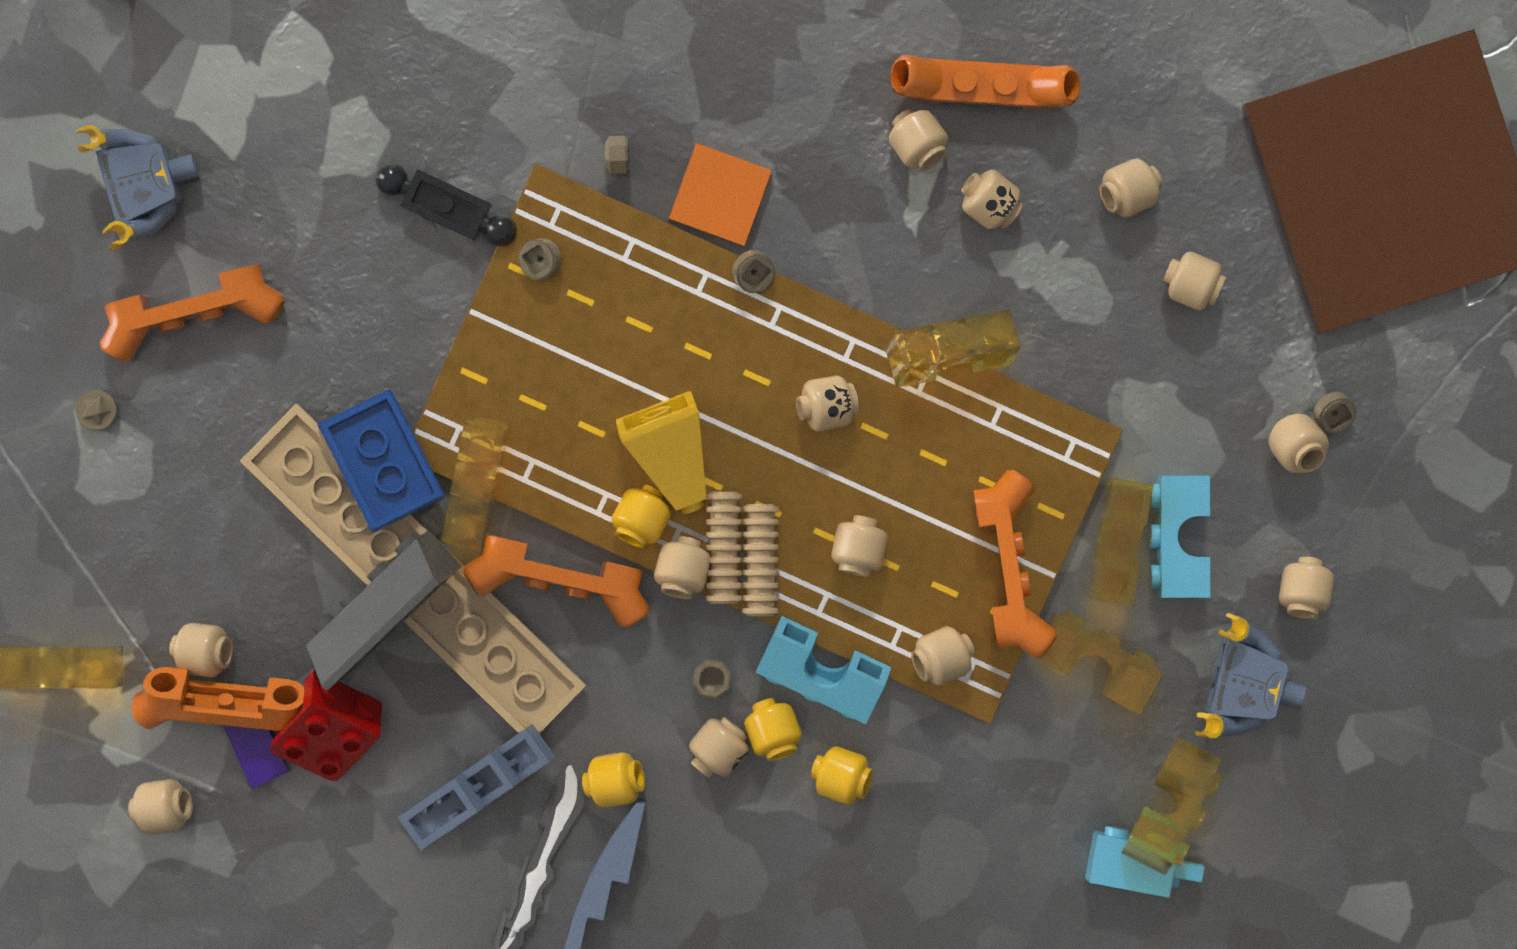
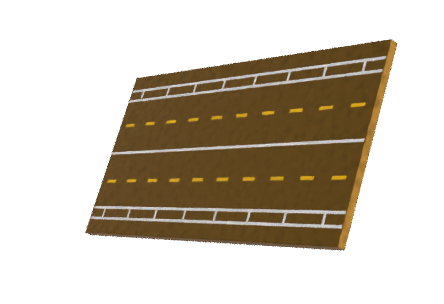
M535 163L511 215V219L517 227L516 238L508 246L496 248L413 431L432 471L655 572L661 547L669 542H677L679 536L699 540L702 543L701 548L710 555V551L706 550V545L710 544V538H706V532H710V525H706V520L710 519V513L706 512V507L710 506V500H703L705 505L699 510L682 514L681 510L676 511L669 501L664 498L663 501L670 507L672 514L658 542L652 545L645 544L644 548H637L619 539L615 535L617 529L613 526L611 518L624 492L631 488L642 489L644 485H649L656 489L658 487L621 442L616 419L691 391L699 411L706 494H710V492H738V494H742V500H738V506L743 507L746 504H775V506L779 507V512H775V519L779 520V524L775 525V531L779 532V537L775 538V544L779 545V550H775V557L779 558V562L775 563V570L779 571V575L775 576V582L779 583V588L774 589V595L779 596V600L774 601V607L778 608V614H774V616L753 617L776 627L781 616H784L818 632L815 645L848 660L851 659L855 650L892 667L888 678L991 724L1023 650L1019 647L998 650L992 607L1008 605L997 532L996 530L980 532L974 490L994 487L1003 473L1008 470L1017 471L1034 485V494L1014 519L1012 527L1013 533L1022 532L1025 556L1017 557L1019 572L1028 571L1031 596L1023 597L1026 608L1039 616L1123 429L776 272L773 282L767 289L759 293L746 292L735 282L732 274L733 264L739 255ZM538 238H546L553 241L559 248L562 258L558 272L543 280L529 278L524 274L519 265V253L523 245ZM839 375L847 383H852L856 389L859 402L858 414L853 415L852 422L846 427L817 432L810 428L806 420L801 421L799 419L796 409V397L802 396V389L807 381ZM746 512L738 513V519H746ZM854 515L878 520L877 528L884 530L888 535L883 566L879 571L871 572L870 577H860L838 571L839 565L831 557L838 525L843 522H853ZM738 525V532L746 531V525ZM738 538V544H746V538ZM746 550L738 551V557H746ZM738 563V570L746 569V563ZM708 576L706 583L710 582V576ZM738 576V582H746V576ZM705 586L704 590L700 593L710 595V589H707ZM738 589V595H746V589ZM742 600L738 604L726 605L742 611V608H746V601ZM949 626L955 628L961 635H968L974 646L975 655L971 657V669L966 675L942 686H937L929 680L923 681L919 677L912 663L911 653L915 651L916 641L920 637L942 627Z

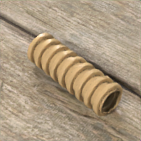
M710 492V494H706L707 500H710V506L706 507V512L710 513V519L706 520V525H710V532H706V538H710V544L706 545V550L710 551V570H708L710 582L706 583V588L710 589V595L706 596V601L710 602V604H738V602L742 601V596L738 595V589L742 588V583L738 582V576H742V570H738V563H742V558L738 557V551L742 550V545L738 544V538H742V532H738V525H742V519H738V513L742 512V507L738 506V500H742V494H738V492Z
M746 504V506L742 507V511L746 512V519L742 520V524L746 525V531L742 532V537L746 538V544L742 545V549L746 550V557L742 558V562L746 563V569L742 570V575L746 576V582L742 583V588L746 589V595L742 596V600L746 601V608H742V613L746 614V616H774V614H778V608L774 607V601L779 600V596L774 595V589L779 588V583L775 582V576L779 575V571L775 570V563L779 562V558L775 557V550H779V545L775 544V538L779 537V532L775 531V525L779 524V520L775 519V512H779V507L775 506V504Z

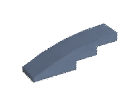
M531 724L400 815L398 819L418 848L422 850L549 763L556 756L535 726Z
M638 799L613 832L593 867L575 910L564 949H582L588 917L598 920H604L612 882L628 884L646 800Z

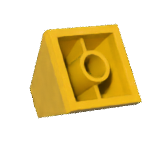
M685 392L616 419L621 442L676 511L681 510L682 514H688L702 508L705 505L703 500L707 498L700 418L692 392Z

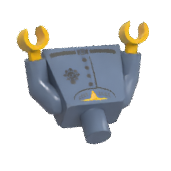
M86 125L75 131L77 134L86 133L91 139L90 145L84 144L77 147L80 152H89L98 146L102 149L95 152L116 220L111 222L103 230L102 234L107 232L118 234L120 240L113 242L109 246L113 251L120 249L128 240L135 241L158 233L176 213V205L183 201L179 183L200 177L193 154L171 159L168 147L158 143L151 135L129 129H101L99 131L93 125Z
M1231 613L1226 614V617L1232 620L1231 629L1227 632L1220 629L1218 631V634L1223 636L1204 708V711L1208 713H1197L1198 718H1205L1206 727L1202 732L1195 731L1196 736L1214 739L1219 736L1240 735L1261 728L1266 719L1275 720L1279 704L1300 709L1304 702L1306 686L1286 681L1289 664L1281 661V650L1262 630L1248 624L1244 618Z

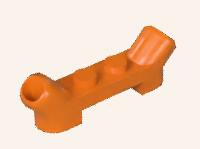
M901 55L892 65L890 74L893 92L920 103L941 104L942 102L1012 106L1021 107V109L1049 110L1052 107L1073 105L1078 99L1080 91L1079 75L1069 65L1039 66L930 59L912 55Z
M261 264L218 273L222 286L221 290L150 308L148 298L142 295L117 300L104 305L110 325L99 344L103 352L125 363L133 359L148 331L160 327L161 333L179 330L185 327V320L199 317L200 322L216 320L224 317L223 310L233 307L264 325L270 324L277 319L285 304L283 293L265 284Z
M1008 470L1003 473L994 487L974 490L980 532L996 530L1008 605L992 607L998 650L1019 647L1036 659L1042 658L1057 638V631L1026 608L1023 597L1031 596L1028 571L1019 572L1017 557L1025 556L1022 532L1013 533L1012 522L1034 494V485L1017 471Z
M486 535L482 555L466 564L463 571L474 592L481 596L489 594L515 576L526 578L525 586L549 591L550 584L566 587L564 595L588 600L589 593L600 595L620 627L628 628L646 617L649 613L650 607L639 591L643 570L611 562H602L600 574L595 576L524 560L527 543Z
M160 667L146 675L143 680L144 690L135 694L131 710L135 721L149 730L168 720L281 731L303 708L304 687L294 680L269 677L267 688L189 680L188 669Z

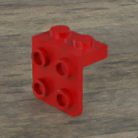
M313 670L305 678L303 708L271 741L270 752L329 781H337L380 738L382 702L341 682L336 683L326 691L320 684L316 670Z

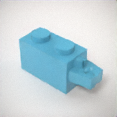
M1105 826L1104 832H1093L1085 879L1089 883L1167 898L1170 897L1171 887L1179 888L1180 879L1202 883L1205 866L1200 863L1185 861V851L1178 850L1173 845H1168V837L1145 833L1144 840L1128 837L1129 830L1113 826Z

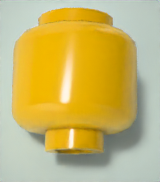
M644 485L642 489L631 488L626 490L611 518L613 526L617 529L615 535L625 543L637 548H644L645 544L652 545L658 542L672 514L670 507L663 501L665 496L662 492L649 485Z
M774 698L765 699L752 706L753 713L744 722V729L753 752L760 757H766L767 761H776L795 753L798 750L796 745L801 741L803 735L792 706L787 703H776Z
M838 746L830 748L824 756L818 755L811 770V778L816 779V791L818 794L845 805L855 803L858 798L865 799L874 775V770L869 768V762L864 755Z
M625 752L596 756L589 763L587 773L582 775L584 793L587 797H592L597 806L601 808L632 804L638 798L639 792H643L645 787L643 767L639 760H634L630 754Z

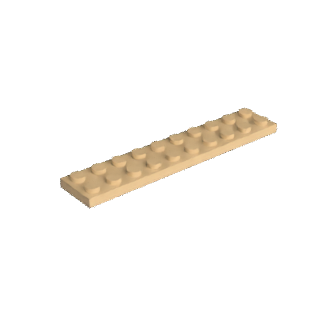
M296 403L240 462L368 586L371 581L367 578V575L384 560L390 565L399 556L394 549L410 534L418 538L427 532L428 529L413 515H410L372 534L317 425L319 423L303 407ZM446 548L462 567L404 622L518 733L533 724L540 734L587 684L492 592L485 596L477 595L464 576L465 565Z

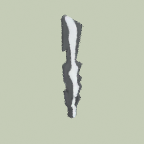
M569 763L563 765L538 825L545 826V830L535 853L527 854L524 858L514 887L513 904L509 912L505 910L503 912L494 942L495 949H518L523 946L524 932L536 923V909L543 906L542 890L555 878L549 861L587 803L573 767Z

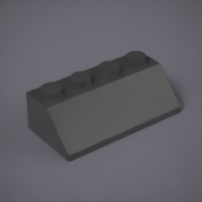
M429 530L418 538L410 534L394 549L399 556L390 565L385 560L367 575L371 583L362 592L358 587L353 589L339 603L344 609L335 618L329 613L312 629L316 636L306 646L320 684L326 691L352 672L462 567Z

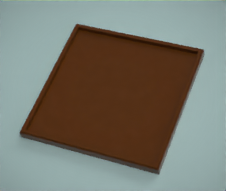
M1475 29L1243 105L1317 334L1517 269V157Z

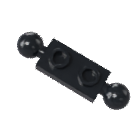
M390 163L382 166L376 174V185L382 193L389 196H395L400 193L405 195L400 205L401 207L471 240H476L480 230L485 232L487 240L497 247L508 246L516 238L517 227L510 217L506 215L487 216L492 206L491 203L417 169L413 179L410 180L406 171L401 166Z

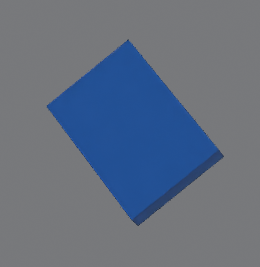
M391 388L317 424L372 534L445 498Z

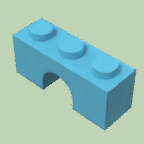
M1156 476V484H1150L1149 505L1150 508H1156V524H1150L1149 528L1150 549H1156V565H1150L1149 570L1150 589H1156V597L1210 598V557L1190 556L1182 550L1178 542V531L1184 521L1195 516H1210V476Z
M781 616L755 673L764 676L775 685H783L800 693L811 702H819L838 711L847 719L858 720L866 724L885 688L892 667L856 650L845 666L840 668L825 667L815 659L812 652L818 632Z

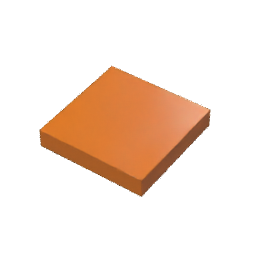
M696 143L669 220L745 247L772 170Z

